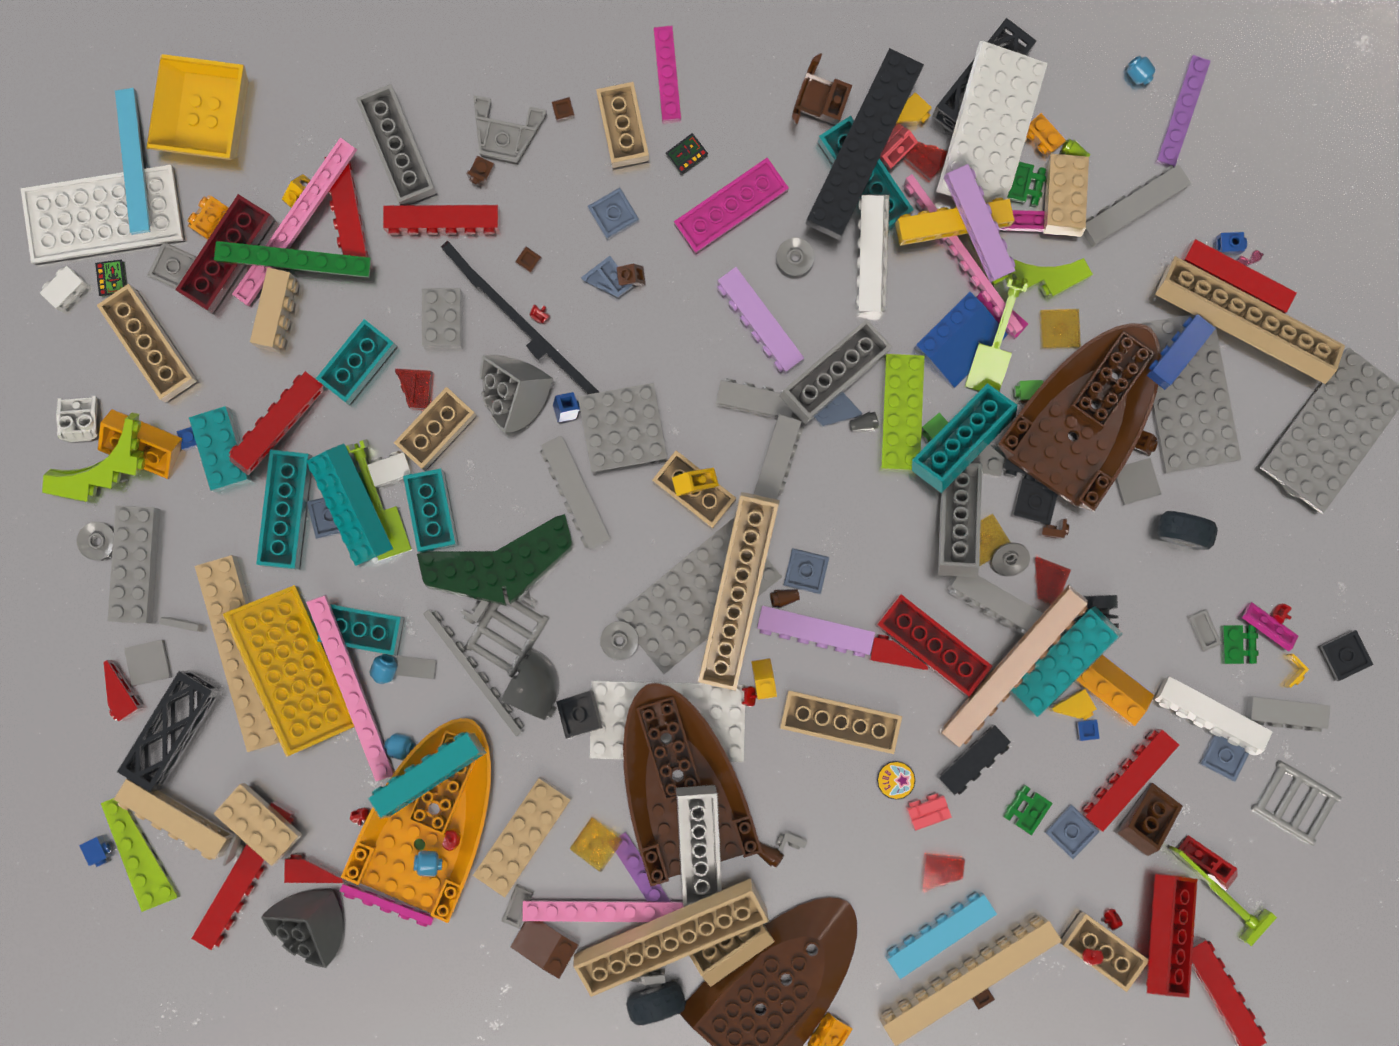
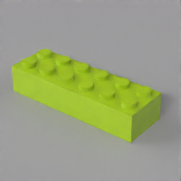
M886 354L884 357L880 471L913 472L912 459L921 451L925 358L923 355Z

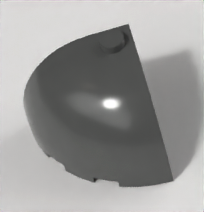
M531 647L526 654L527 657L523 658L517 668L519 673L516 676L514 675L509 682L501 701L532 716L547 720L548 717L552 718L556 710L554 704L559 694V677L551 660L540 651Z
M314 890L291 895L274 904L261 916L273 937L276 935L284 943L282 947L294 956L298 954L305 958L306 963L326 968L336 956L342 939L343 921L341 910L333 891Z

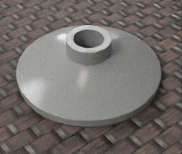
M787 239L778 248L777 263L782 271L789 275H802L809 271L814 263V250L804 239ZM797 255L799 260L793 261L792 256Z
M102 522L86 524L77 535V547L80 553L91 560H101L108 557L112 553L114 532L108 525ZM97 538L101 539V543L99 545L95 543V540Z
M1007 543L1000 546L992 557L993 568L1003 576L1018 575L1030 563L1028 549L1019 543Z
M617 621L604 628L600 637V644L603 652L608 657L615 660H624L635 653L639 644V638L634 627L626 622ZM618 637L623 638L624 641L622 644L617 643Z
M236 834L229 846L223 866L229 864L235 855L240 856L244 845L240 844L241 838Z

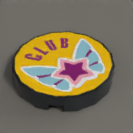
M900 761L886 763L877 775V785L881 793L895 800L903 799L910 795L916 782L915 774L911 767Z

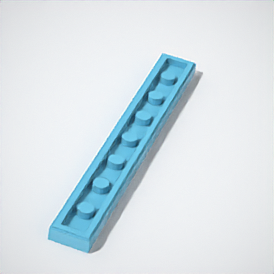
M134 88L116 90L115 98L129 229L131 235L151 232L136 92Z

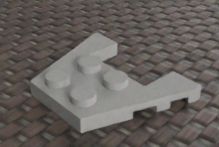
M474 95L480 156L518 163L546 116V110L529 107L525 126L488 118L491 104L490 98Z

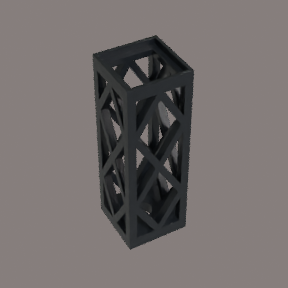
M1006 18L988 40V43L996 46L1008 43L1002 46V48L1014 52L1018 51L1028 56L1037 40ZM1006 29L1013 35H1009L1007 32H1005ZM1019 39L1026 44V47L1018 42ZM974 59L942 98L932 117L952 132H954L960 111V94L966 90V87L961 88V86L968 83ZM952 99V104L950 108L947 104Z
M178 671L117 772L149 792L160 790L221 690L190 671ZM197 691V707L194 710V692ZM189 696V716L176 723V702ZM171 708V726L168 727V712ZM162 723V731L156 733ZM183 728V730L181 731L180 735L176 740V731ZM171 734V749L168 753V735ZM162 739V760L150 766V745ZM145 751V754H144V770H142V769H141V756H142L143 752ZM157 771L154 777L150 775L153 772Z

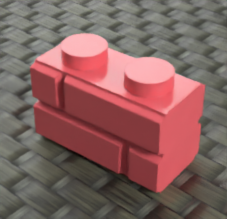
M898 123L891 133L880 156V160L884 165L892 169L918 143L917 139L909 129Z
M938 793L927 796L928 800L921 802L918 799L909 803L910 806L906 807L915 831L952 818L944 795L939 796Z

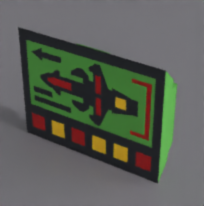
M122 259L95 263L99 296H111L125 286Z

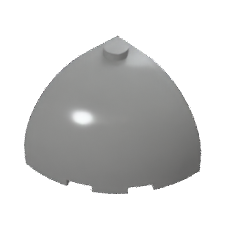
M501 355L482 356L480 379L483 380L484 391H481L485 407H489L492 414L491 419L504 433L522 429L541 411L547 399L553 378L539 368L515 358Z

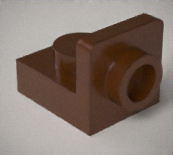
M477 156L470 171L468 170L466 173L468 178H470L469 181L476 185H480V183L486 185L495 164Z
M633 263L617 267L618 283L620 286L629 284L636 286L646 285L643 266Z
M1143 430L1134 449L1150 456L1157 448V438L1154 434Z
M1061 519L1059 530L1055 525H1045V528H1040L1039 536L1064 539L1065 535L1069 533V524H1067V519Z

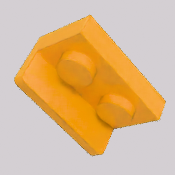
M1042 113L1030 122L1026 137L1038 145L1037 149L1043 155L1046 154L1049 157L1066 142L1064 137Z
M211 195L204 196L198 204L200 208L196 213L193 212L187 220L189 222L187 226L207 240L228 210L226 205Z
M827 1012L820 1021V1025L815 1033L810 1037L807 1045L843 1046L853 1028Z

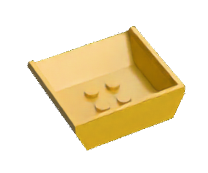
M162 54L159 61L146 149L227 160L237 157L249 83L245 66Z

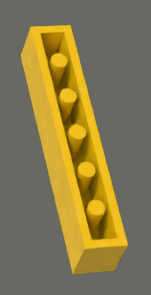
M996 198L992 202H988L992 210V219L997 222L999 228L1011 226L1015 220L1010 199ZM956 206L954 209L940 208L936 210L937 212L931 213L929 211H922L914 216L904 214L895 223L900 246L968 234Z

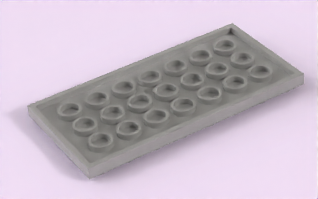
M1190 314L1139 324L1146 325L1153 330L1162 351L1167 345L1171 346L1173 343L1171 339L1178 331H1183L1184 327L1182 325L1189 317H1195V315ZM1215 329L1171 386L1164 390L1158 385L1152 409L1165 474L1242 460L1217 330Z
M1347 348L1342 354L1335 374L1326 384H1320L1260 468L1291 492L1301 497L1303 501L1319 513L1323 514L1398 412L1399 384L1354 350Z
M734 518L615 615L619 621L626 622L634 627L638 634L639 645L663 674L708 639L735 521ZM767 558L758 597L782 578L781 574Z

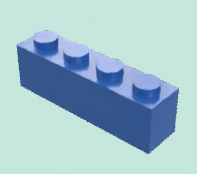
M1198 314L1193 318L1189 317L1182 325L1184 327L1183 331H1178L1172 337L1173 343L1171 346L1167 345L1161 351L1160 355L1162 357L1159 361L1154 360L1149 366L1151 371L1147 376L1164 390L1171 386L1216 329Z

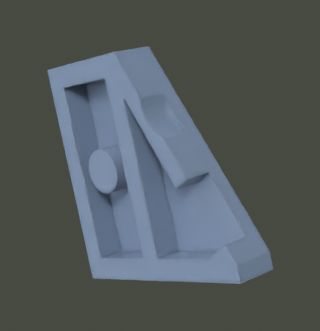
M608 256L581 277L583 281L617 298L633 287L632 284L619 285L618 265L611 256Z
M841 393L820 411L814 419L824 427L859 417L863 413L844 393Z

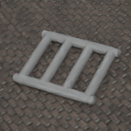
M503 589L505 601L510 605L508 595ZM515 600L510 606L538 622L533 631L530 632L496 611L499 604L491 603L464 648L469 651L473 650L507 671L509 677H513L519 664L526 657L528 650L533 646L549 617L546 615L541 616ZM491 617L527 638L522 649L486 627ZM481 633L517 655L512 665L476 644Z
M1280 760L1277 764L1278 770L1258 805L1255 804L1252 810L1314 846L1316 835L1335 802L1340 801L1341 796ZM1287 772L1295 777L1275 814L1266 810L1265 807L1283 775ZM1303 782L1312 788L1293 822L1290 824L1281 818ZM1320 792L1327 796L1328 800L1309 833L1306 834L1298 828L1317 794Z

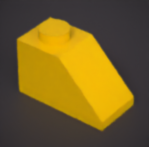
M915 92L907 100L896 125L899 123L902 126H917L920 122L924 124L931 116L930 111L932 107Z
M714 467L689 471L672 477L676 496L719 486Z
M771 659L751 661L757 699L777 697Z
M1080 689L1049 707L1052 712L1078 719L1083 718V720L1093 716V711L1097 709L1085 689Z

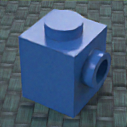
M1244 232L1220 233L1216 237L1217 251L1225 255H1240L1247 248V238H1244Z
M574 392L555 396L553 409L557 422L576 419L578 411H580V405L578 400H576Z
M102 835L79 845L88 866L96 865V867L107 863L106 859L112 856L110 853L112 851L111 846L107 841L105 842Z

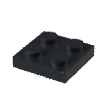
M1022 478L1012 516L1050 525L1058 494L1042 483Z
M1353 630L1320 646L1337 681H1341L1374 665L1357 630Z
M587 691L556 701L566 739L603 728L593 691Z

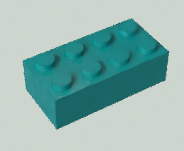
M363 319L315 379L350 405L397 345Z
M224 406L189 417L210 491L219 492L251 482L250 474L248 476L230 462V450L235 445L241 443L231 409Z
M440 468L403 476L417 552L422 553L457 546L458 542L444 470Z
M330 604L346 647L397 655L403 617ZM318 635L317 642H322L320 636Z

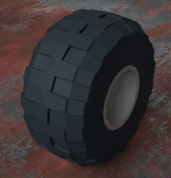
M1166 511L1163 513L1157 529L1159 538L1162 540L1201 550H1209L1214 546L1218 531L1216 523L1212 520L1177 511Z
M676 982L663 983L660 987L643 989L630 995L626 1002L630 1020L637 1026L652 1024L683 1012L686 1005L683 990Z

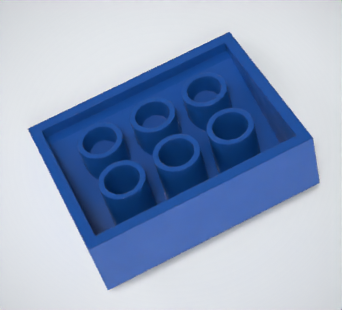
M969 292L916 344L914 349L920 355L925 356L924 359L955 388L969 374L978 344L993 345L999 323L988 309Z

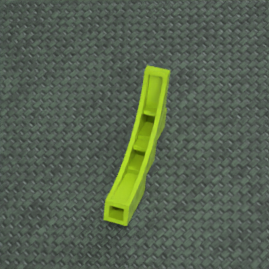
M1084 258L1056 267H1040L1013 259L1015 271L1011 273L1013 281L1019 279V282L1022 283L1023 278H1027L1028 286L1026 290L1041 283V290L1049 299L1078 285L1093 275ZM1008 275L990 283L994 287L1005 281Z
M132 412L125 418L123 432L118 444L104 460L81 469H49L43 475L42 493L88 502L95 496L97 486L112 489L119 483L121 473L136 476L145 466L144 451L137 450L139 447L137 434L141 428L139 414Z

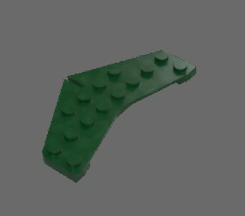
M563 514L552 518L496 551H426L418 553L417 557L422 580L427 588L507 606L503 589L506 588L511 605L571 551L573 542L566 515Z

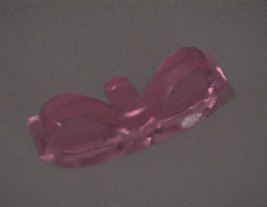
M1255 250L1251 255V259L1239 256L1237 261L1248 266L1260 261L1264 254Z

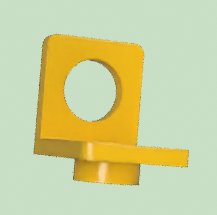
M304 174L290 182L282 197V200L291 208L306 188L300 181L310 182V179Z
M1288 654L1287 657L1300 670L1284 685L1286 688H1291L1294 684L1298 685L1305 678L1303 675L1309 670L1294 654Z

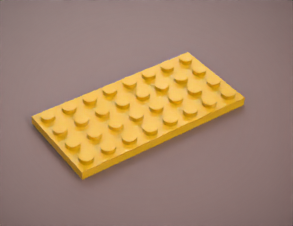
M295 585L223 614L286 757L354 727L332 667L321 643L317 642L318 636Z

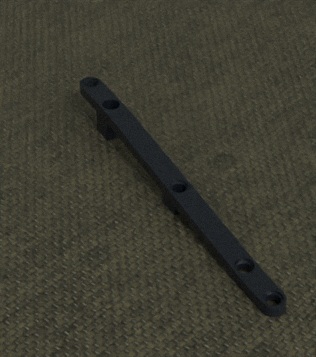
M449 241L440 246L478 291L481 290L532 340L526 347L539 363L548 356L587 395L599 393L577 369L470 267Z

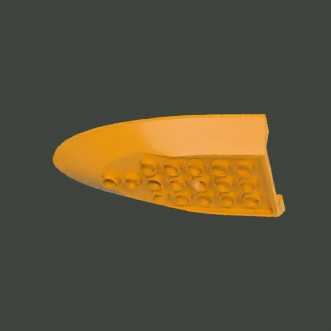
M468 718L451 720L425 736L410 751L391 778L397 775H404L405 769L413 764L422 763L421 759L430 753L431 755L439 752L437 748L445 743L454 742V737L461 732L475 733L487 753L455 773L453 778L446 779L390 817L380 818L373 807L359 833L341 875V878L357 885H366L431 913L430 916L446 923L450 921L478 849L485 823L491 787V760L488 742L481 727L475 721ZM432 803H435L439 806L440 810L438 814H434L430 811V806ZM447 830H454L460 834V843L452 851H447L442 846ZM417 839L424 840V849L418 850L415 847ZM419 851H436L438 858H442V870H438L436 876H419L417 871H414V856L418 855Z

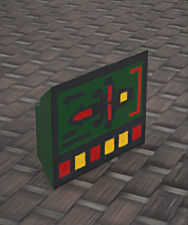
M693 133L666 152L669 160L681 174L708 154Z

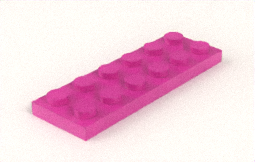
M767 157L676 219L674 224L696 254L788 191L789 187Z

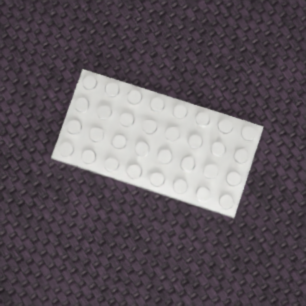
M979 41L936 192L952 197L944 176L953 170L969 164V167L975 171L977 185L981 186L984 192L983 198L985 203L992 202L996 198L1008 199V193L1014 181L1048 63L985 41Z
M165 165L144 169L151 232L131 235L129 229L123 172L20 188L31 263H44L184 240L173 166Z
M592 681L591 691L594 692L603 728L590 732V759H623L624 729L628 710L639 690L645 685L654 682ZM661 683L681 693L696 707L715 733L730 762H744L745 705H742L741 702H745V691H742V688H745L746 685L738 684L736 691L708 684ZM669 733L661 735L663 742H669L672 739Z

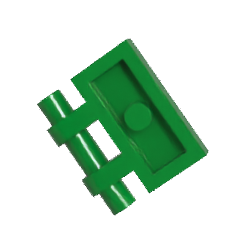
M1019 162L1007 198L1025 203L1027 196L1032 198L1031 205L1038 206L1039 200L1042 199L1043 195L1041 192L1042 186L1046 182V169L1040 167L1038 174L1033 173L1034 165ZM1031 180L1036 182L1034 190L1029 189Z
M1243 625L1222 626L1223 664H1244V656H1249V664H1257L1259 650H1257L1256 639H1258V633H1256L1254 626L1248 625V633H1243ZM1243 639H1248L1249 650H1244Z
M1024 785L1016 793L1017 797L1013 803L1006 808L1007 812L1004 818L1010 821L1013 815L1017 816L1018 819L1015 825L1032 836L1053 803L1037 792L1030 798L1027 794L1031 788ZM1024 800L1028 804L1021 813L1017 809Z

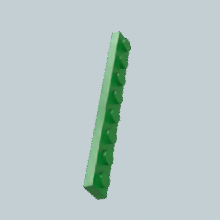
M216 241L214 261L367 278L370 276L371 258L220 241Z

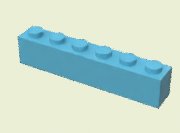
M976 892L968 898L969 901L964 905L962 903L952 908L953 912L949 915L943 914L936 919L937 923L934 925L923 927L919 935L907 938L904 941V945L900 948L896 946L887 952L888 956H886V959L900 979L997 915L982 892L980 894Z

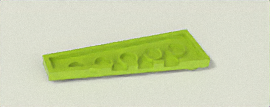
M114 798L101 803L141 911H146L178 898L179 894L163 871L162 865L153 854L151 846L143 837L142 831L138 824L135 823L129 809L125 810L117 805L118 802Z

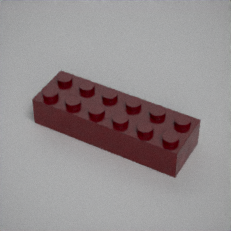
M238 194L175 290L213 314L245 265L214 261L216 241L258 245L274 221L273 216Z

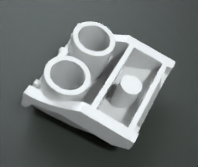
M96 396L64 400L58 398L56 418L57 436L59 439L69 442L91 441L98 436L96 423L98 403Z

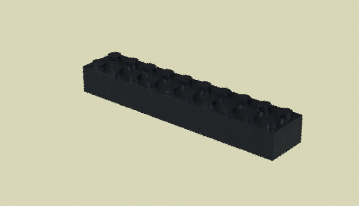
M889 48L807 217L806 225L838 240L841 239L924 64Z

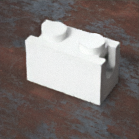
M66 266L56 272V277L52 281H48L43 285V290L40 294L53 307L62 312L88 284L73 269Z
M396 451L389 454L390 457L386 459L379 457L371 460L372 463L368 464V468L376 488L403 480V476L413 474L408 457L404 452Z

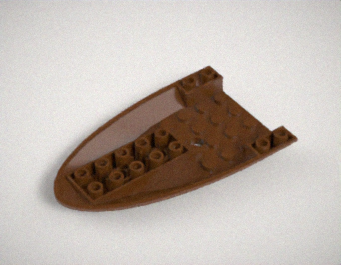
M1129 323L1116 326L1099 334L1075 351L1039 387L998 443V446L1008 460L1072 505L1094 512L1129 459L1153 407L1158 384L1147 375L1151 371L1149 366L1154 360L1159 361L1161 358L1160 344L1156 334L1146 325ZM1113 372L1117 374L1118 379L1112 377ZM1092 402L1097 404L1098 409H1094L1091 406ZM1069 432L1076 433V441H1072L1069 439Z
M661 683L645 685L635 695L628 710L624 729L623 765L631 821L650 887L668 882L670 877L680 875L676 788L715 785L718 801L720 862L741 855L745 858L761 853L762 849L741 785L722 745L708 722L690 701L670 686ZM669 733L672 739L669 742H663L661 735ZM675 770L683 772V776L680 779L673 778L672 773Z
M833 897L820 898L800 904L782 913L765 925L775 942L710 987L704 980L686 1001L684 1011L679 1014L711 1046H803L822 1020L838 993L854 954L857 940V918L849 902ZM810 944L817 946V951L813 954H809L806 951L807 946ZM789 974L792 977L789 983L781 982L782 975ZM756 1005H765V1013L757 1014L755 1012Z

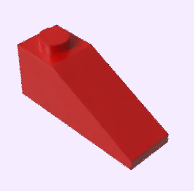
M878 634L877 638L874 637L869 660L928 670L926 664L895 641L889 640V636Z
M106 660L103 663L107 703L110 708L109 713L114 720L118 722L124 721L143 708L114 662Z
M1189 835L1178 848L1226 891L1238 877V870L1235 866Z
M290 854V857L285 859L284 883L346 882L345 879L341 878L340 874L309 858H302V854Z

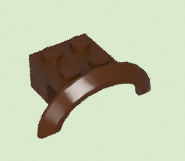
M822 53L812 58L792 112V119L796 125L798 124L801 112L834 125L838 124L843 114L852 85L838 79H834L831 82L814 75Z

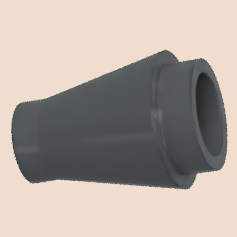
M869 411L854 420H850L852 431L871 430L879 426L876 412Z

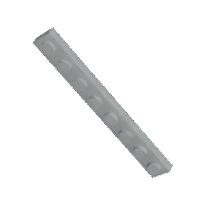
M431 609L424 612L425 618L514 735L517 737L523 733L522 727L524 726L517 717L515 719L510 714L512 710L509 705L500 701L498 698L500 696L499 692L494 686L490 688L487 684L489 680L482 671L480 673L475 668L477 664L471 656L467 657L463 651L466 649L461 642H455L452 638L454 633L448 626L444 627L440 622L442 618L439 613Z

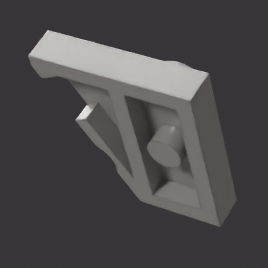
M988 445L971 463L982 464V473L1001 477L1005 458Z
M665 968L656 969L630 981L650 985V987H660L662 983L666 982Z

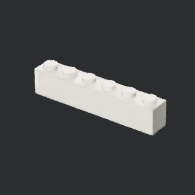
M866 194L861 195L859 200L861 218H859L858 227L861 229V235L858 239L860 256L857 260V266L860 268V276L857 277L859 295H857L856 303L859 306V311L883 312L886 311L889 195Z
M1170 676L1163 680L1154 699L1159 702L1161 707L1170 708L1176 711L1178 716L1193 720L1195 725L1206 727L1211 730L1210 732L1213 735L1228 739L1227 741L1230 744L1245 748V751L1251 755H1258L1264 752L1273 732Z

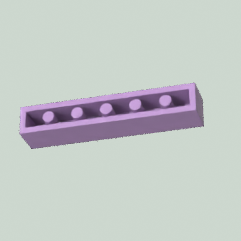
M967 164L947 173L944 176V180L989 281L993 282L1014 272L1015 262L1007 253V244L999 235L1000 229L997 222L992 219V210L989 204L984 201V192L981 186H978L976 183L975 171Z
M737 267L718 279L717 284L719 286H717V289L723 296L726 295L730 301L728 303L734 311L738 310L741 314L739 318L745 326L749 325L753 330L751 334L757 342L759 340L764 345L762 347L763 351L768 357H773L775 360L774 365L779 372L783 371L786 374L804 361L803 355Z
M766 606L761 607L757 629H760L762 634L771 636V633L774 632L779 634V638L790 640L791 636L798 638L797 642L809 644V641L817 643V647L825 649L829 645L835 647V651L846 653L847 650L854 651L855 656L865 658V654L870 655L875 632Z

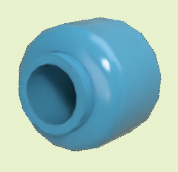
M1139 55L1128 63L1127 73L1135 84L1143 83L1146 85L1154 79L1153 75L1156 69L1148 57H1141Z
M382 654L374 658L369 673L376 683H389L393 680L398 666L392 656Z
M399 733L392 734L385 741L387 755L399 760H404L415 747L411 737Z
M419 851L418 855L414 856V871H417L419 876L434 877L438 870H442V858H438L436 851Z

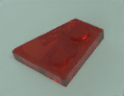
M918 142L903 159L930 181L943 167L948 151L939 149L937 146Z
M395 369V373L398 375L401 383V389L405 393L408 407L411 409H426L430 404L433 372L427 370Z
M1036 556L1039 599L1052 604L1063 592L1071 569Z
M926 854L922 892L926 893L932 888L942 887L949 882L963 879L965 859Z

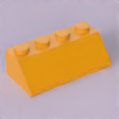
M111 409L101 421L98 441L99 451L108 455L111 454L121 437L127 415ZM141 421V428L137 434V439H139L137 450L144 451V470L168 479L179 456L182 438Z
M1104 655L1096 660L1075 681V683L1130 726H1136L1148 710L1154 697L1151 692Z

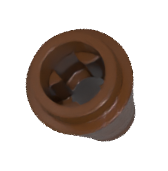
M797 589L774 590V592L770 593V600L773 607L781 608L800 600Z
M760 842L762 852L758 853V855L770 867L777 868L784 854L778 849Z

